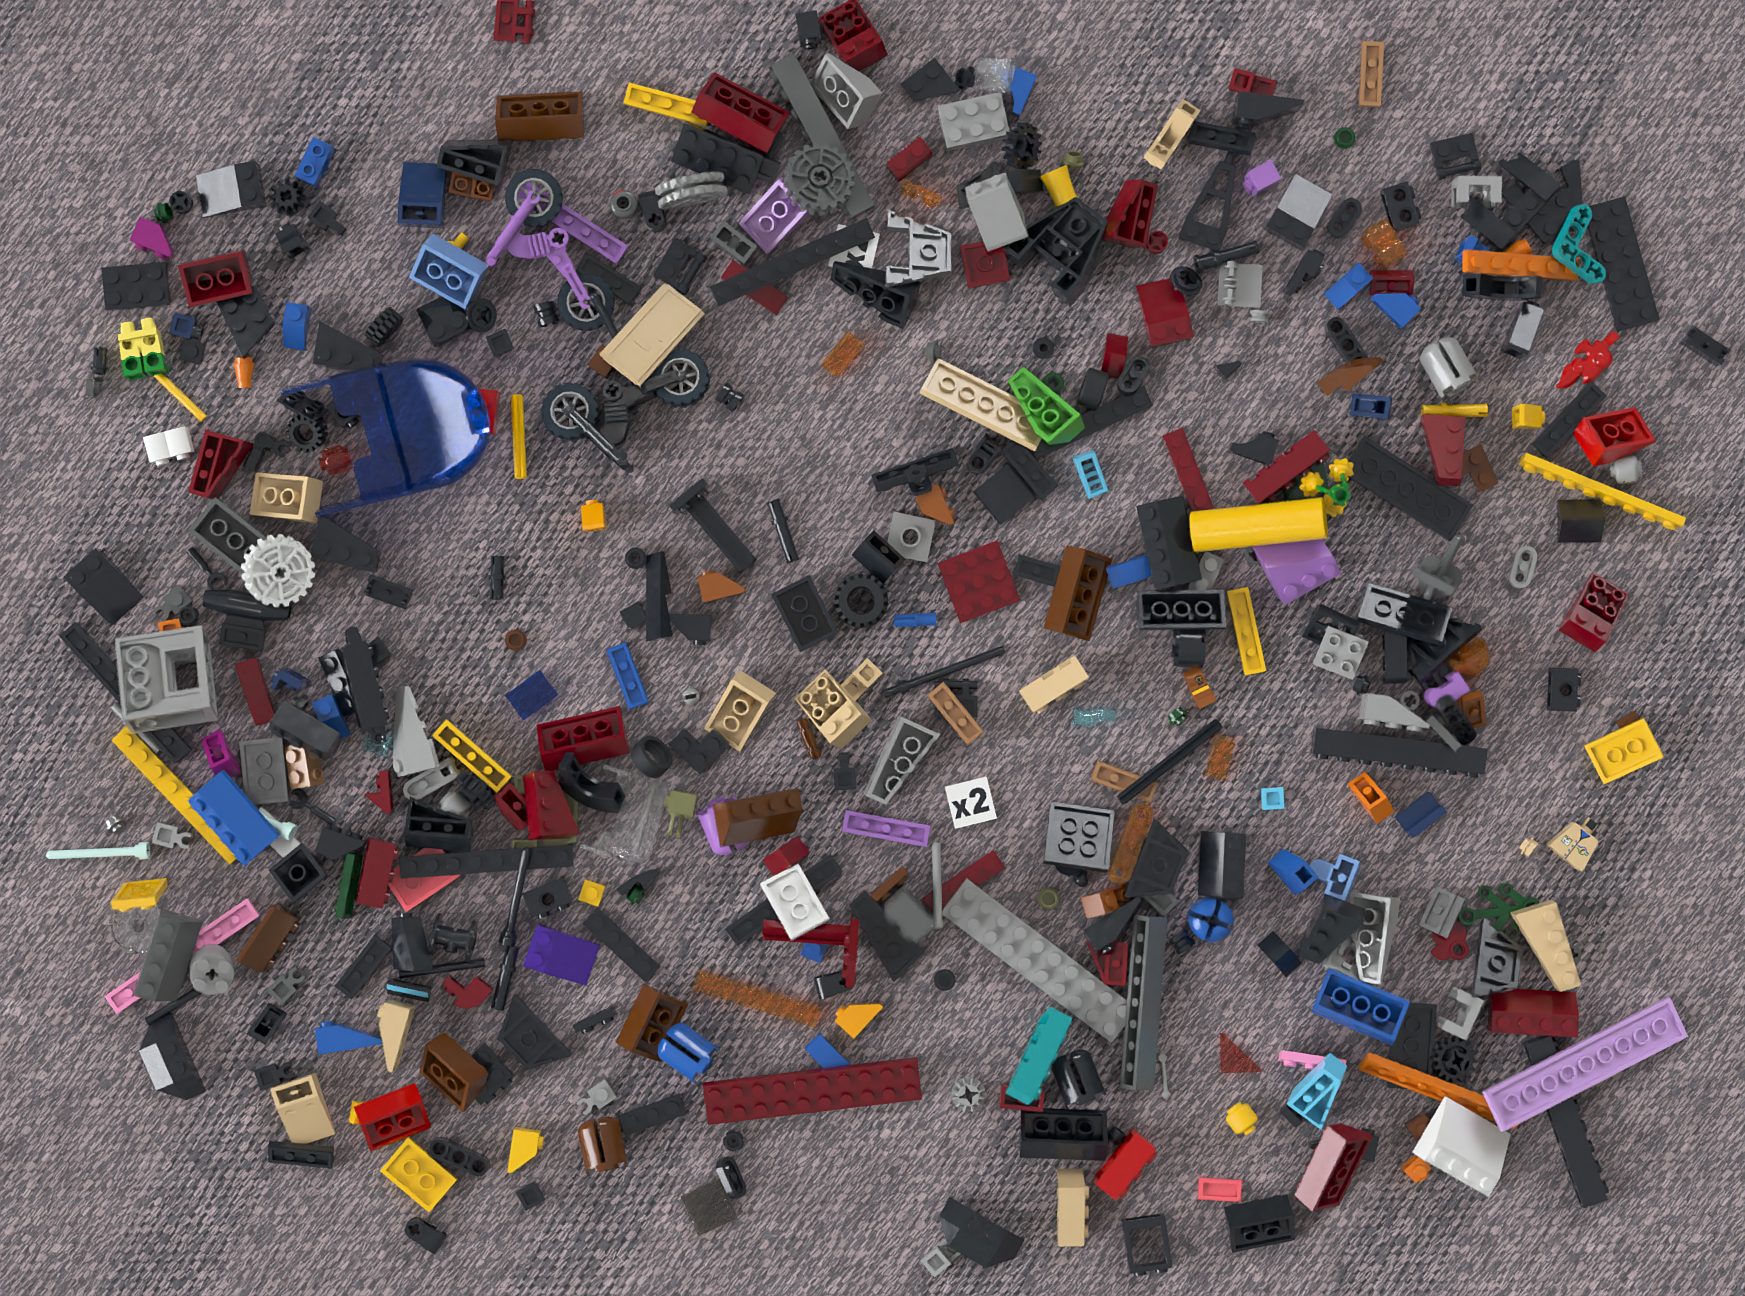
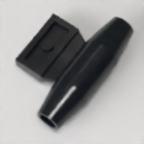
M205 590L203 596V607L228 615L222 623L220 645L261 652L264 648L266 635L263 621H289L292 604L289 603V606H284L283 603H280L279 607H274L272 603L265 605L262 603L263 601L257 600L251 593L237 590Z

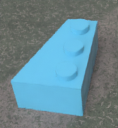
M1329 1053L1294 1087L1287 1105L1321 1130L1347 1065Z

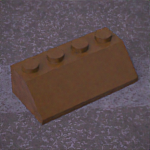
M583 91L497 96L495 115L497 138L513 139V141L583 138Z
M1066 546L1044 629L1090 641L1108 578L1106 568L1111 565L1112 558L1086 549Z
M799 788L713 804L720 847L795 832L802 812Z

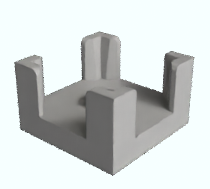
M1458 176L1451 182V208H1461V202L1469 201V193H1483V206L1487 209H1494L1495 203L1500 204L1502 202V176Z
M1453 986L1449 996L1464 1003V1005L1460 1008L1455 1023L1440 1016L1436 1026L1466 1040L1484 1000L1471 997V994Z

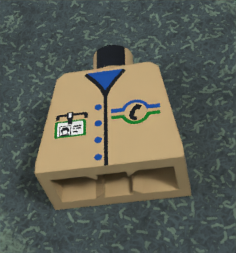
M1589 817L1581 826L1575 822H1570L1546 846L1577 871L1582 872L1599 842L1591 835L1598 824Z

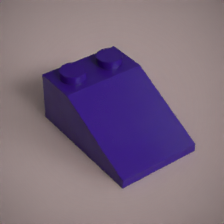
M538 924L523 966L586 986L600 944L543 924Z

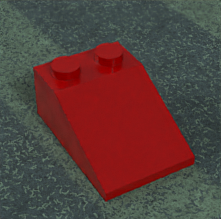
M1636 407L1583 417L1573 432L1593 467L1612 463L1656 441Z

